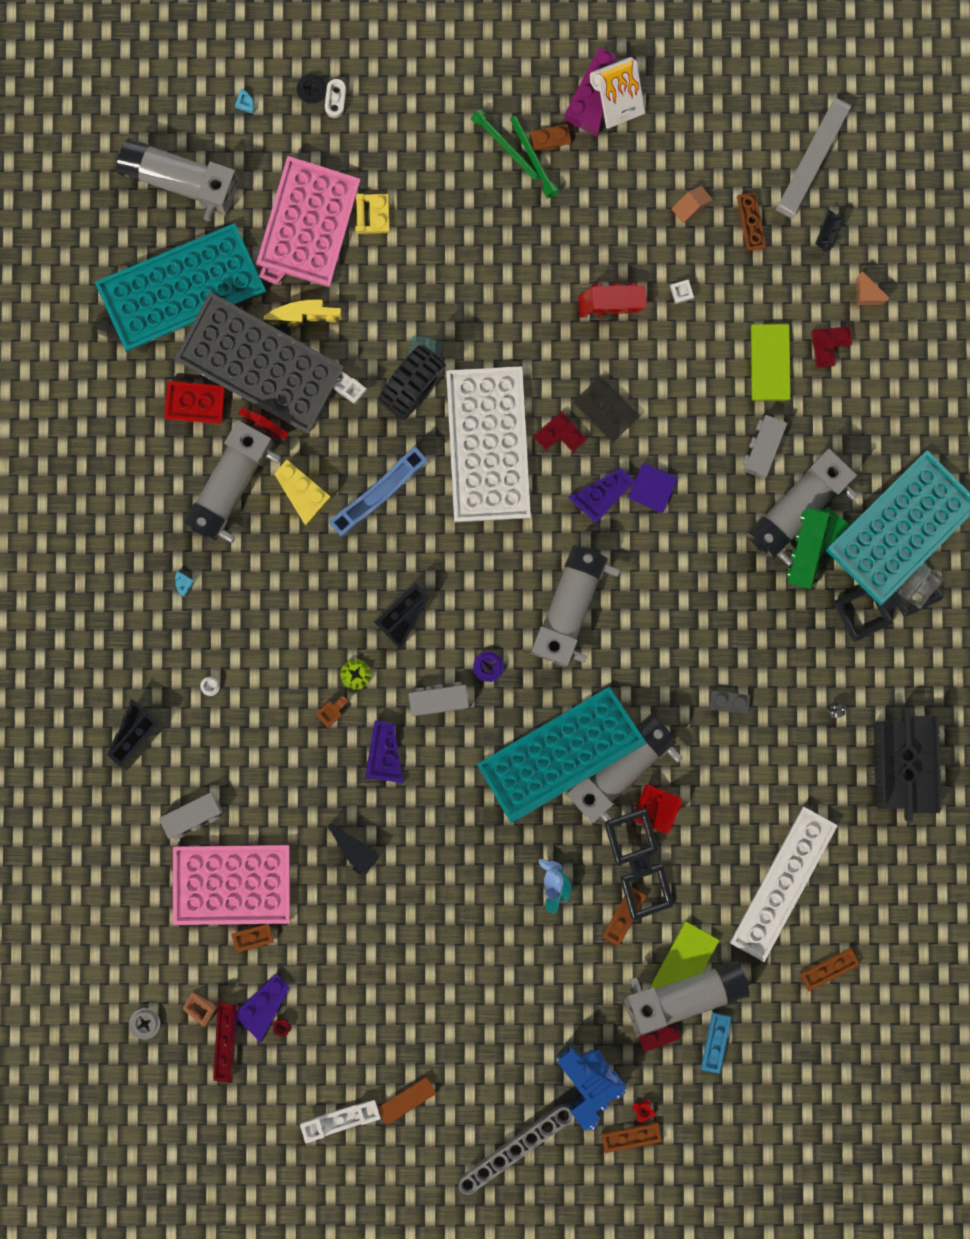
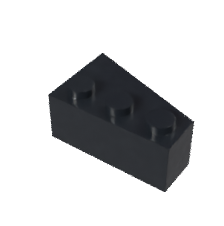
M414 582L373 620L398 649H402L429 595Z
M133 699L129 702L130 706L126 715L123 716L121 727L118 733H116L107 754L119 767L126 770L133 765L165 727L145 707Z

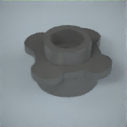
M836 702L826 708V711L829 712L831 718H838L846 714L847 706Z

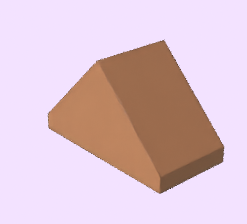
M699 186L688 191L672 207V211L682 223H685L713 200L705 189Z
M863 271L856 278L857 305H884L889 297Z
M192 992L183 1010L201 1026L205 1027L212 1019L217 1006Z

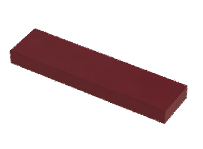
M218 1002L213 1081L233 1082L237 1019L236 1003Z

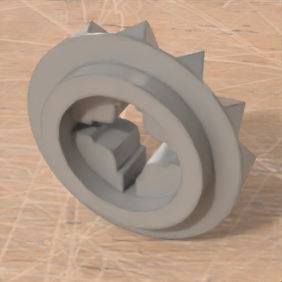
M141 1008L130 1017L129 1028L135 1037L146 1040L157 1034L161 1022L158 1014L152 1009ZM141 1018L144 1020L151 1019L148 1024L149 1029L146 1027L138 1028L142 1024Z

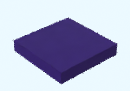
M643 463L627 499L662 514L678 478Z

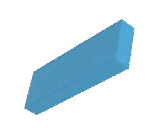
M712 1011L700 1067L701 1070L720 1074L732 1018L731 1015Z

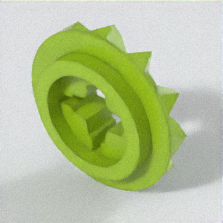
M349 660L341 669V680L350 689H362L371 679L370 667L362 660ZM361 667L359 674L363 679L355 678L351 682L353 675L349 672V669L356 671Z

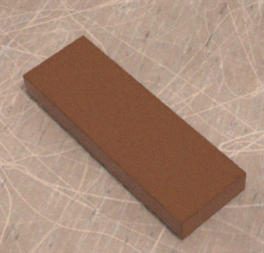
M631 887L637 911H639L647 895ZM625 895L601 936L618 947L633 922Z
M850 947L800 972L799 975L806 989L811 991L860 966V963Z
M426 1076L378 1106L377 1109L386 1125L436 1095L437 1092Z
M658 1122L601 1133L605 1153L662 1142Z

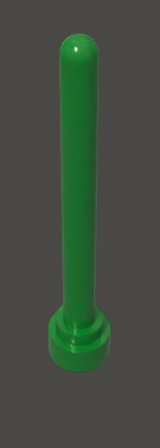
M482 109L476 111L470 120L475 125L482 126L533 180H538V173L487 121L486 113Z
M512 116L510 121L544 184L543 193L545 197L551 198L557 195L560 190L548 178L518 118Z

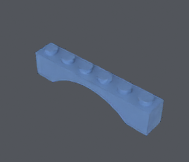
M413 447L376 484L333 517L329 524L343 539L427 466L428 460L416 447Z

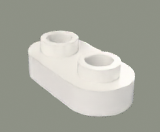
M333 79L327 85L325 111L331 118H338L344 112L346 87L344 82L339 79ZM336 88L340 89V92L334 93L333 91ZM332 107H338L337 111H332L331 109Z

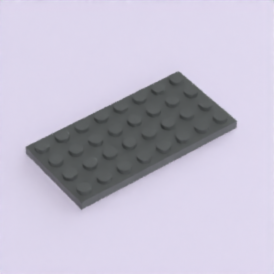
M209 292L174 359L307 434L311 431L345 367L212 292Z

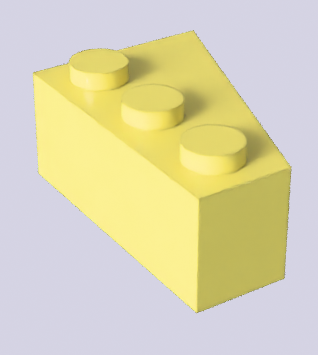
M288 460L274 474L308 528L332 498Z

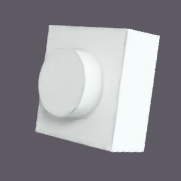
M689 279L670 285L675 304L694 299Z

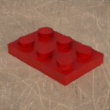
M168 381L164 419L222 425L225 387Z

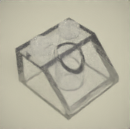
M923 563L899 587L897 592L921 609L944 578Z

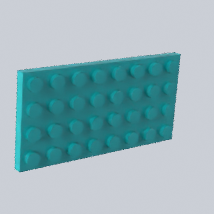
M235 223L95 282L126 352L193 324L209 292L216 294L235 306L266 293Z
M926 450L826 551L881 606L970 516V492Z
M608 687L481 761L477 766L510 823H513L646 745V742L611 688Z

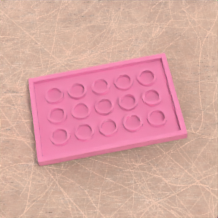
M287 156L256 265L330 287L360 179Z
M290 845L173 847V925L290 923Z

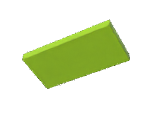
M751 324V401H789V324Z
M685 921L648 989L653 987L657 989L701 974L720 940Z

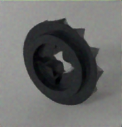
M308 74L299 80L297 94L301 101L307 104H317L324 99L327 87L325 81L320 76ZM314 83V88L317 91H313L310 96L309 90L306 89L311 88V85Z

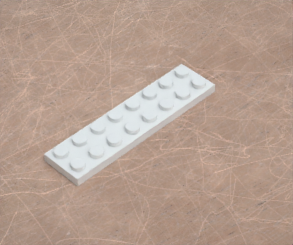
M805 807L801 808L729 943L765 962L838 825Z

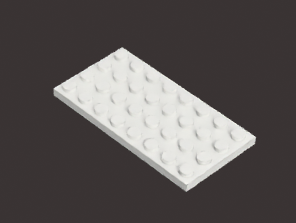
M522 366L447 370L454 522L531 518Z

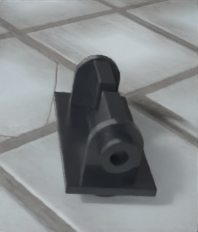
M828 210L815 242L824 252L831 251L835 246L839 235L835 231H840L845 222V215L842 213L836 215L833 211Z

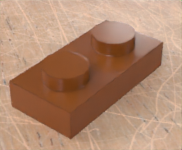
M567 124L530 132L535 152L571 144Z
M270 924L231 934L236 953L274 943Z

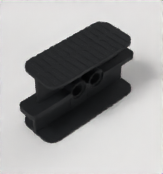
M903 708L901 711L902 721H877L874 724L875 798L878 809H904L905 821H913V813H940L942 809L939 718L937 716H910V709ZM906 749L911 752L909 760L903 758V752ZM906 769H909L912 773L909 780H906L903 776Z

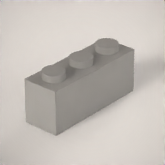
M765 415L763 420L759 419L756 430L759 431L756 437H752L749 447L752 449L749 455H745L742 465L745 466L743 471L763 479L767 477L786 428V422Z
M461 682L450 683V687L443 688L442 685L431 686V690L424 691L423 687L412 689V693H408L412 717L469 708L466 685H462Z
M211 792L160 817L159 821L168 839L174 838L176 841L186 836L184 832L190 829L194 832L203 827L202 823L206 821L212 823L220 819L219 815L223 811L214 792Z

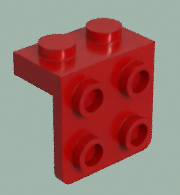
M645 784L635 811L642 808L647 809L652 828L668 834L673 828L675 817L681 808L682 798ZM641 817L633 820L643 824Z

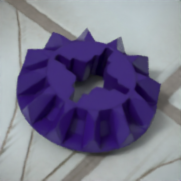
M487 651L476 657L473 663V670L480 680L493 682L502 675L504 664L498 654ZM483 660L488 664L495 661L492 666L494 674L489 670L482 673L485 668Z

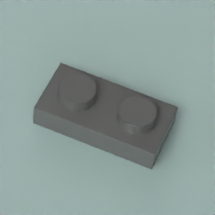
M711 691L709 710L748 714L750 695Z

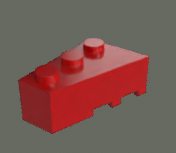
M620 283L609 284V286L593 284L578 296L580 318H586L587 315L592 313H598V317L604 316V313H616V315L637 313L647 308L645 285H638L637 283H628L626 286H620Z

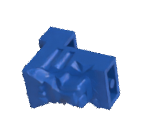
M570 1045L556 1056V1060L582 1094L581 1097L569 1105L571 1114L584 1131L588 1128L592 1130L599 1124L600 1116L598 1111L602 1112L610 1106L609 1102L614 1098L616 1100L621 1098L626 1093L624 1090L627 1087L616 1071L612 1072L600 1050H590L580 1055Z

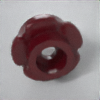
M286 1018L276 1019L273 1022V1033L276 1036L286 1037L292 1029L291 1024Z

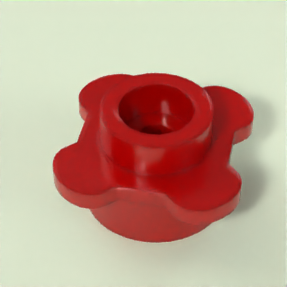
M648 1099L643 1100L640 1104L635 1103L633 1105V1111L636 1112L639 1122H644V1120L655 1116V1111L651 1109V1102Z

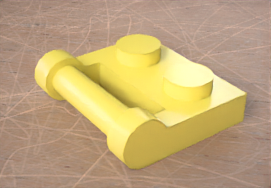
M356 194L354 200L357 205L355 233H390L388 194ZM364 202H370V226H365Z

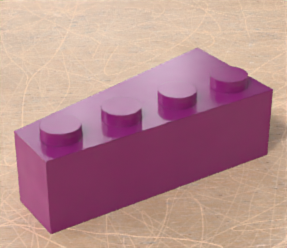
M600 47L564 116L565 121L598 137L603 116V106L600 91L595 90L591 85L590 73L614 64L616 60V55Z

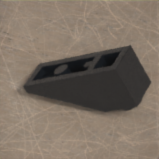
M330 823L328 828L349 863L353 865L352 870L360 875L363 872L367 874L380 853L333 823Z

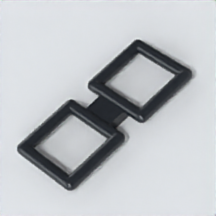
M926 561L919 568H921L934 595L908 608L898 589L881 606L874 600L883 620L859 632H856L843 605L867 594V592L860 588L834 601V606L852 641L856 642L891 625L893 620L888 611L897 606L902 615L907 617L943 599V594Z
M642 808L606 821L605 828L615 863L622 865L629 862L631 869L630 874L624 875L620 879L631 918L637 920L671 908L674 902L664 867L661 863L651 866L648 856L656 853L658 846L647 809ZM641 817L649 847L621 856L613 827ZM657 872L665 901L637 911L629 882Z

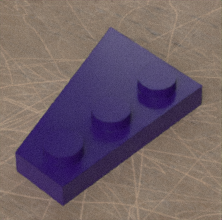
M620 468L576 494L569 496L568 499L592 521L597 523L635 480Z
M277 973L237 1011V1019L260 1043L290 988Z

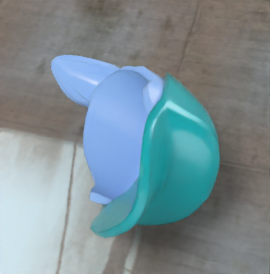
M539 859L540 866L547 870L544 877L545 896L547 898L545 907L548 912L555 914L559 904L568 902L571 898V882L563 874V867L560 863Z

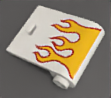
M631 57L590 73L592 87L600 91L606 128H611L645 114L638 73L639 65Z

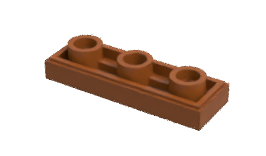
M756 192L737 195L736 198L747 252L765 249L766 243ZM749 219L754 220L755 223L751 224Z

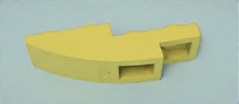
M322 300L293 302L264 315V321L273 327L286 324L287 327L298 328L299 325H304V318H307L308 321L326 319L327 322H337V320H342L341 308L324 307Z

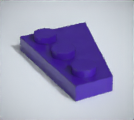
M374 720L365 778L403 783L394 723Z

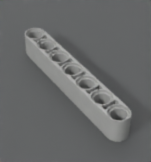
M836 97L834 98L775 211L793 219L852 105Z
M565 1104L558 1105L464 1173L459 1179L460 1191L466 1195L474 1193L569 1124L572 1120L570 1108ZM561 1110L569 1113L566 1119L558 1117V1113ZM544 1122H551L553 1127L551 1130L546 1131L542 1128V1124ZM533 1133L537 1138L534 1142H529L526 1140V1136ZM519 1145L521 1147L520 1152L517 1154L510 1151L511 1146ZM501 1156L505 1159V1162L502 1165H497L494 1159ZM481 1168H486L489 1170V1174L483 1177L479 1175L478 1171ZM469 1179L473 1182V1186L465 1188L462 1184L463 1181Z

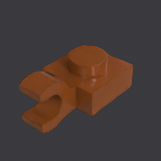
M342 696L334 705L331 701H328L316 713V716L329 728L343 715L339 710L349 703V700Z

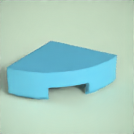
M241 89L235 108L253 114V100L248 92Z
M177 571L175 576L176 588L185 597L195 581Z

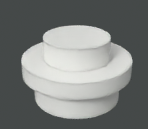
M206 677L202 680L200 688L205 695L213 696L218 693L220 684L216 678Z

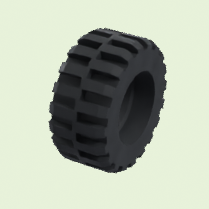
M425 345L417 346L396 369L384 386L378 398L380 404L399 419L405 420L415 411L437 383L445 370V361Z

